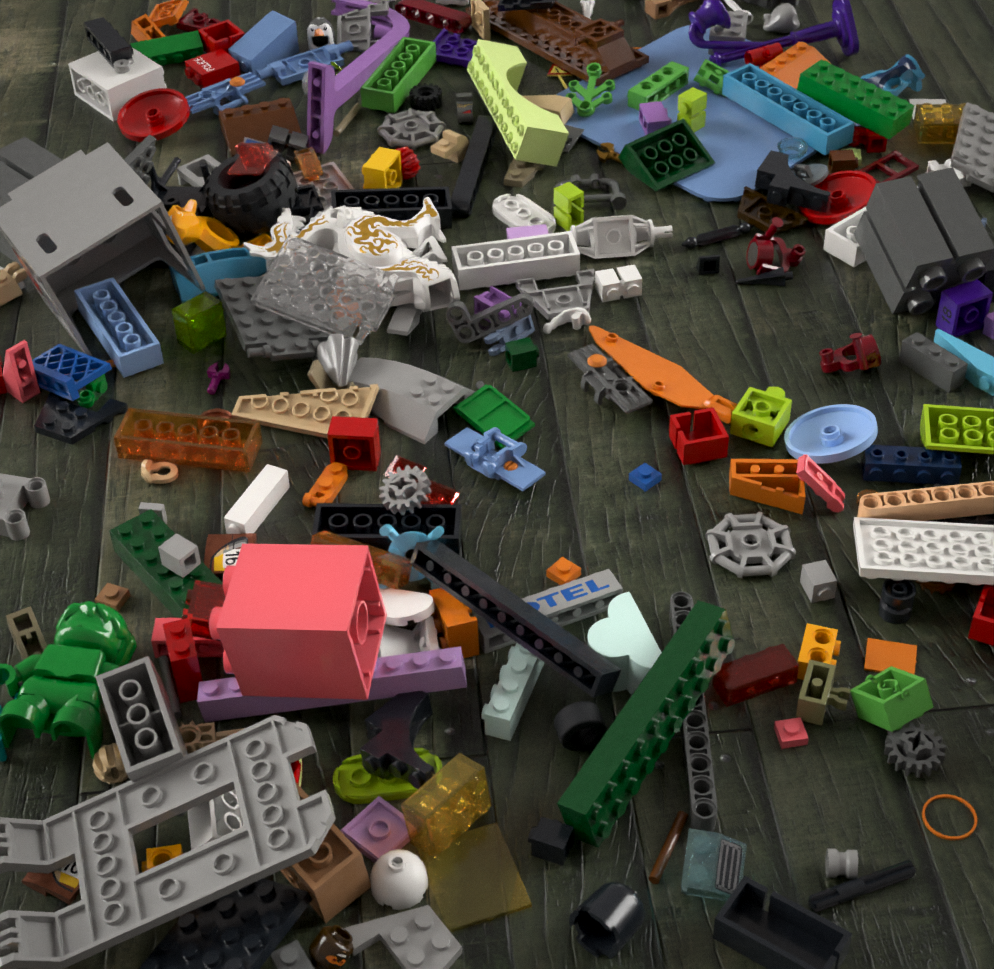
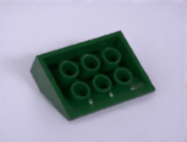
M684 118L625 144L618 156L629 173L656 192L716 163Z

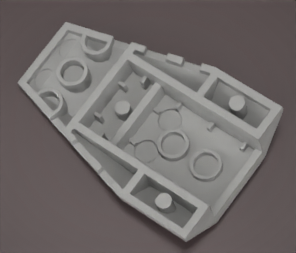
M361 357L356 362L355 368L348 382H353L358 388L370 387V384H378L379 391L371 409L372 414L377 418H382L384 424L389 428L422 444H426L438 433L437 418L454 403L459 404L476 392L445 377L418 367L379 358Z

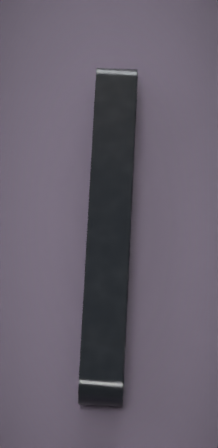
M478 116L451 197L452 215L470 216L498 129L492 116Z

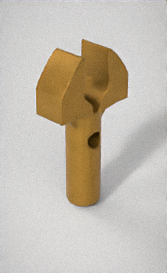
M609 142L600 144L601 149L608 151L602 153L597 150L600 161L605 163L608 159H612L622 164L618 158L619 154L614 152V144Z

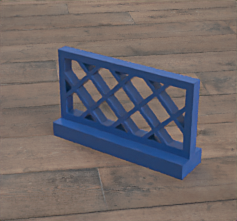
M61 344L56 345L32 360L39 387L71 401L80 397L77 390L112 369L108 362Z

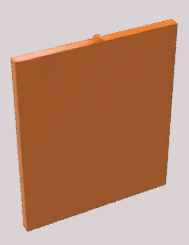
M868 638L864 670L882 672L893 666L915 675L917 645Z

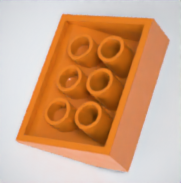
M799 41L760 69L797 89L800 73L821 59L828 60L815 47Z

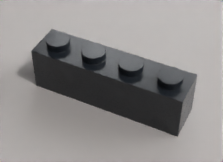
M104 17L84 22L86 38L113 68L115 61L132 58L134 54L132 46L126 42L124 37L119 35L117 29L115 30Z

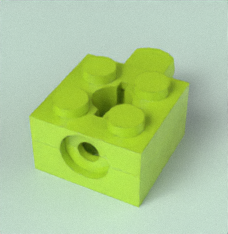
M749 387L732 412L730 434L773 447L790 421L792 400L785 398V391L779 387H768L766 391Z

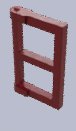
M894 150L881 159L856 171L867 173L877 168L891 176L882 181L886 182L904 178L917 171L919 165ZM894 159L908 168L897 173L884 165V163Z

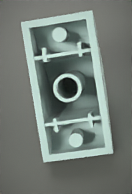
M630 592L616 596L608 606V618L597 621L588 631L587 645L622 669L613 692L627 689L633 695L662 652Z

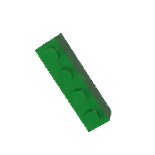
M198 30L130 43L132 48L161 66L181 63L204 55L203 44Z

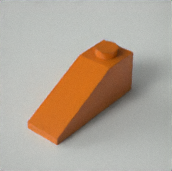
M146 14L132 21L131 34L138 42L166 37Z

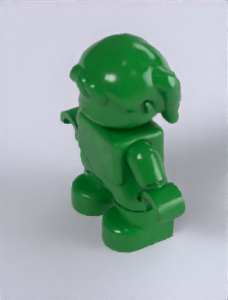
M85 601L83 603H72L65 609L56 625L57 631L54 637V644L47 645L42 654H34L16 664L14 666L15 669L9 664H0V686L6 685L10 697H13L18 692L17 699L7 702L0 713V734L4 747H9L18 727L33 729L35 738H40L42 733L51 734L54 741H57L59 735L72 737L86 736L91 759L99 752L103 741L104 724L103 699L96 676L128 664L137 648V643L119 612L102 603ZM21 681V682H22V686H21V688H20V690H19V687H20V686H19V683H18V682Z

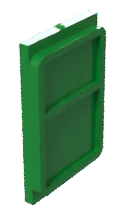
M487 384L453 407V410L481 434L496 427L500 429L502 434L517 440L535 427V423L530 420L528 414L493 386ZM498 441L494 442V444L500 449L506 447Z

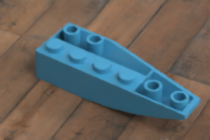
M245 247L228 248L190 256L206 288L204 291H200L198 287L169 266L172 283L183 304L217 296L218 293L214 287L215 280L244 278L247 276L258 277L268 272L265 259L250 256L249 250Z

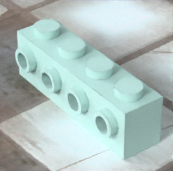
M518 643L515 646H511L508 654V663L501 667L499 682L493 685L490 695L491 700L489 704L485 703L481 718L485 721V735L508 741L512 739L544 665L541 659Z

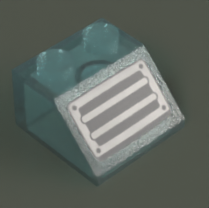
M689 828L681 894L727 901L743 878L747 844L720 833Z

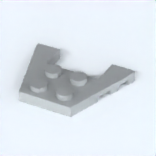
M382 0L381 3L376 5L374 3L369 4L368 8L360 11L356 9L338 16L337 44L350 40L353 44V50L365 52L378 40L371 41V17L389 15V1Z
M594 269L576 271L577 285L538 290L534 277L516 280V289L520 293L531 295L534 302L533 306L548 321L552 320L562 311L576 307L584 308L590 313Z
M429 905L344 928L353 938V956L380 940L402 969H449L462 954V946Z

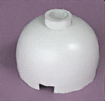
M396 849L381 855L374 863L370 874L372 896L380 905L384 906V903L392 906L394 910L408 909L418 904L423 899V894L428 888V877L424 863L417 855L408 850Z

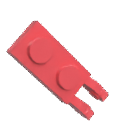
M807 454L799 457L796 473L799 479L806 482L817 496H820L827 502L826 507L835 513L843 511L844 491Z

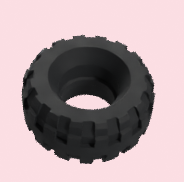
M254 149L249 150V152L238 153L234 157L224 160L219 166H216L206 180L205 198L214 218L232 229V231H258L261 228L275 224L283 212L282 208H290L292 210L297 200L298 185L292 168L285 158L271 150Z

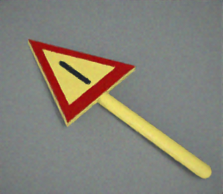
M553 63L547 76H558L564 89H567L568 87L562 76H572V74Z

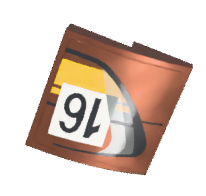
M208 534L204 564L217 577H223L224 570L228 565H236L242 544H257V534Z
M76 861L51 873L28 872L22 880L24 885L44 896H47L49 893L69 905L80 893Z

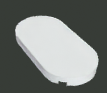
M504 194L493 201V215L509 227L546 224L549 234L554 233L556 230L555 217L523 195L516 194V196H511V194Z
M388 587L385 589L380 588L387 613L385 622L387 625L406 626L408 625L407 621L411 620L418 623L428 618L434 612L433 597L429 594Z

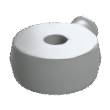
M129 58L128 60L121 59L115 61V72H129L134 60Z

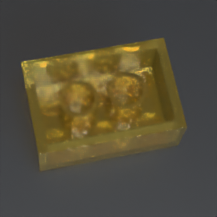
M966 103L916 104L913 124L918 143L955 144L963 108Z
M461 753L456 755L401 804L410 843L434 859L442 851L448 849L455 839L466 832L492 806L484 767Z

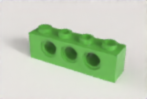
M673 61L669 62L628 90V106L639 111V103L664 101L688 84L689 68Z

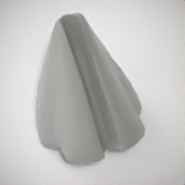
M332 334L328 337L327 341L318 344L317 357L329 378L338 387H344L347 385L355 368L359 342L353 337L344 339L343 334Z

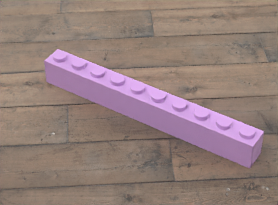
M460 646L377 658L368 700L242 696L236 678L231 677L199 682L197 703L205 722L391 698L399 693L414 691L429 693L466 688V667Z

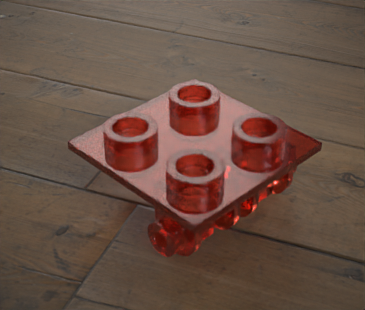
M241 142L235 148L240 156L227 174L261 175L278 153V150H273V146L269 143L248 144Z

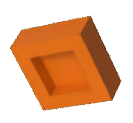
M561 557L546 570V575L557 584L563 585L576 580L581 575V567Z

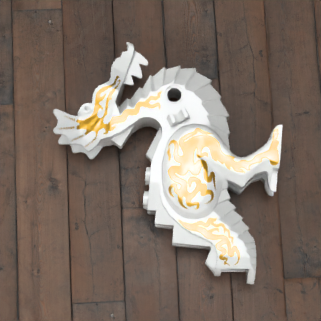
M429 197L424 198L423 208L412 219L405 221L375 215L374 212L362 210L361 207H346L343 205L337 208L330 206L323 212L319 211L305 226L302 222H306V218L292 216L290 208H282L283 212L277 219L278 224L274 225L270 231L272 242L265 244V246L253 245L247 242L243 243L244 247L249 250L250 256L265 259L268 272L261 276L290 273L297 274L299 280H302L320 264L332 262L333 267L340 269L337 277L339 285L343 286L345 297H350L352 300L360 299L362 303H377L382 308L414 303L416 309L428 312L448 307L453 301H460L457 280L452 270L443 264V262H447V258L437 240L446 242V238L441 231L439 213ZM407 248H417V249H415V250L412 252V251H410V250L407 249Z

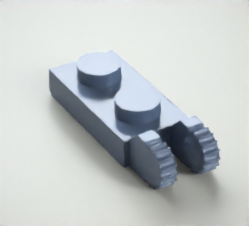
M531 315L487 335L484 339L486 344H492L498 340L500 343L488 349L489 356H496L505 350L506 342L523 339L533 333L535 328Z

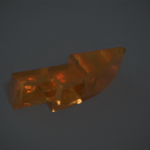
M313 147L294 151L295 164L299 167L301 176L310 182L319 180V176L324 175Z

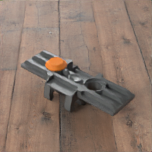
M594 344L567 354V357L585 373L582 376L581 389L588 392L589 385H591L595 389L594 401L598 405L603 403L602 399L605 396L609 401H614L628 414L653 403V400L641 390V385L637 381L634 382L633 377H629L623 372L620 365L614 363L612 358L605 356Z

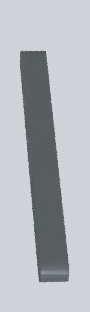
M675 592L670 597L669 623L671 639L694 607L693 598L687 592ZM702 693L696 701L693 711L688 713L682 722L680 730L690 826L699 835H709L715 830L717 800L704 693Z

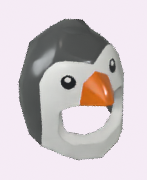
M316 17L308 24L306 37L309 50L319 48L314 45L318 42H328L327 45L335 43L334 29L325 17Z

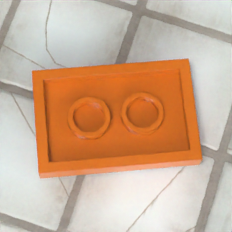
M171 0L156 4L149 18L159 29L163 25H175L178 23L189 1Z

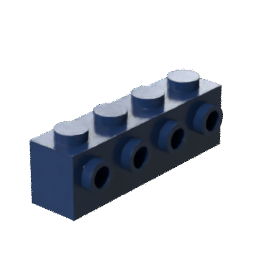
M870 445L863 451L862 457L863 480L958 485L962 470L960 452L931 450L925 447Z

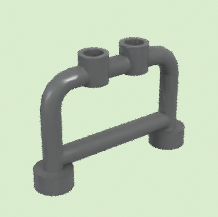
M596 173L591 174L589 179H581L580 175L575 174L571 176L570 180H564L555 185L556 188L571 182L579 189L590 186L592 189H599L601 186H611L613 194L584 195V203L611 202L612 207L616 210H622L627 205L626 196L621 193L618 182L611 178H600V175Z

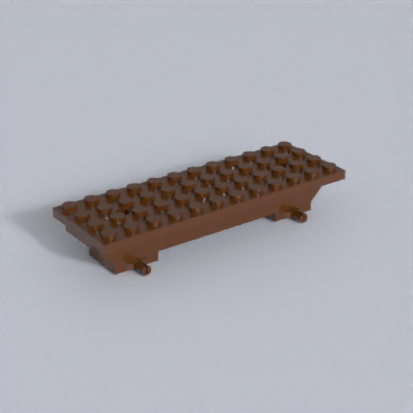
M482 0L490 9V28L493 31L500 33L580 79L588 82L587 66L591 63H599L602 74L596 80L595 86H600L606 80H613L622 74H626L649 63L648 55L628 45L624 37V30L619 28L624 26L622 19L615 22H609L602 18L593 21L556 1L552 8L498 11L500 0ZM471 6L468 7V8H465V13L469 14L470 17H471Z

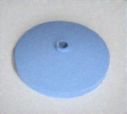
M849 404L829 405L811 410L795 419L786 429L784 441L788 453L795 459L807 454L816 464L833 463L851 458L866 450L875 441L878 434V426L874 414L866 408Z

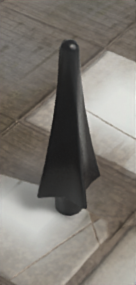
M781 267L759 275L738 279L736 284L785 286V280H793V272H784V268Z

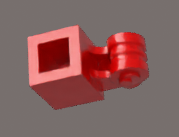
M854 126L853 141L848 144L849 146L857 147L859 143H863L867 153L886 152L887 138L865 127Z

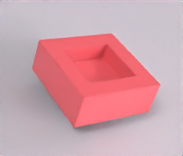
M801 717L774 722V730L781 749L808 745L809 738Z

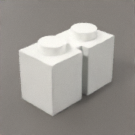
M635 265L617 268L621 280L618 279L613 268L595 271V289L602 302L619 300L620 296L630 298L642 295V277Z

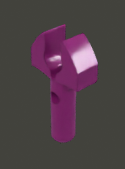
M218 363L209 366L207 374L208 378L212 379L207 392L210 395L216 393L222 379H230V368L226 363L219 372Z

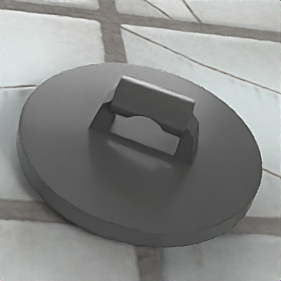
M795 164L792 171L798 178L812 186L822 182L829 174L828 167L824 164Z

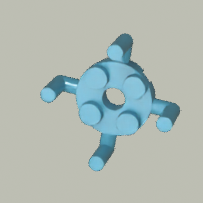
M390 524L382 526L379 530L380 534L388 536L392 541L387 553L391 570L379 580V588H387L397 577L410 582L425 578L426 576L409 565L410 562L406 558V552L409 549H415L417 542L437 540L444 534V528L437 526L428 535L415 531L404 532L399 535ZM428 579V580L431 582V589H432V590H433V589H437V588H441L440 586H438L437 584H435L433 581H431L430 579Z

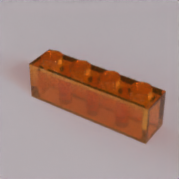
M325 530L312 535L310 545H367ZM368 545L379 584L394 589H399L408 584L412 566L409 565L411 559Z

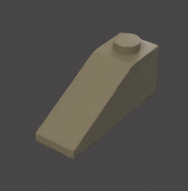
M31 606L6 615L7 625L22 660L34 654H42L47 644Z

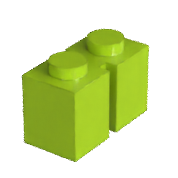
M692 87L678 95V111L680 112L677 113V121L684 118L693 132L705 126L706 111L704 109H706L707 93Z
M571 182L554 188V204L556 205L554 206V217L556 224L566 231H571V225L577 226L584 222V210L581 209L584 207V192Z

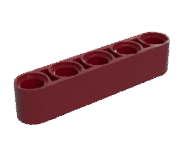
M401 0L395 6V11L406 19L440 29L444 28L457 34L462 33L472 24L469 14L424 0Z

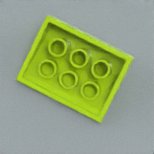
M923 404L920 422L921 441L926 449L994 454V409Z

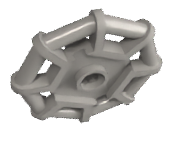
M408 108V110L400 113L386 115L383 124L377 128V133L387 141L390 147L407 146L416 150L417 147L431 143L435 144L439 141L442 131L446 130V124L440 121L433 111L424 112Z
M759 511L757 514L733 515L728 513L713 529L708 530L705 535L711 553L710 561L735 573L737 578L743 579V576H776L777 571L796 556V550L793 548L790 537L791 529L787 525H781L764 516L763 512ZM762 526L768 528V531L764 530ZM727 528H733L731 532H724ZM776 538L781 539L782 544L776 543ZM718 541L725 542L726 547L719 549ZM780 554L776 560H771L772 555ZM747 564H763L761 566H746Z

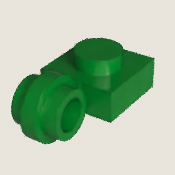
M105 374L85 385L86 390L79 392L80 397L77 398V402L81 407H92L94 402L106 392L108 386Z

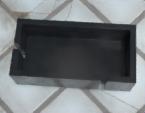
M745 875L715 917L713 939L767 969H839L848 955L852 938L851 932L774 891L770 896L768 912L765 911L768 888Z

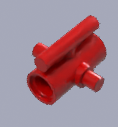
M773 43L746 51L744 54L746 65L751 63L761 68L783 53V48L780 43Z

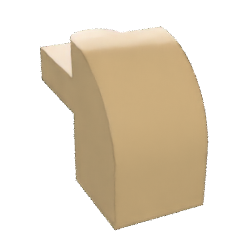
M451 130L442 131L443 138L431 146V153L456 163L464 160L469 146L468 138Z

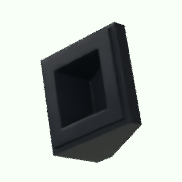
M720 255L700 256L696 264L698 274L719 273Z

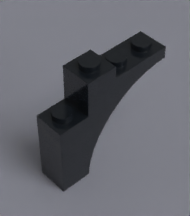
M771 150L757 169L755 181L756 188L768 190L766 202L783 207L791 204L826 213L831 192L816 188L798 178L788 165L789 154Z
M423 691L399 693L365 719L369 741L360 748L363 760L362 765L368 773L375 774L382 779H385L392 773L393 776L407 781L416 789L432 794L438 789L434 767L420 758L414 750V743L419 730L427 719L433 715L429 694Z

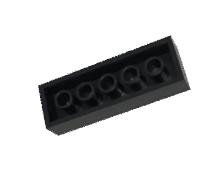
M449 187L331 190V206L333 208L343 205L346 207H361L362 210L374 212L375 215L399 221L412 219L423 208L424 198L429 197L439 213L441 230L452 229V204Z
M317 503L311 536L312 545H368L371 558L387 559L388 549L392 541L388 536H382L379 532L380 528L385 524H390L399 535L409 531L428 535L437 526H442L444 534L437 540L460 556L462 535L461 504H421L422 508L414 507L413 513L406 510L405 514L401 515L399 511L393 514L383 504ZM409 549L406 552L407 559L412 558L414 549Z

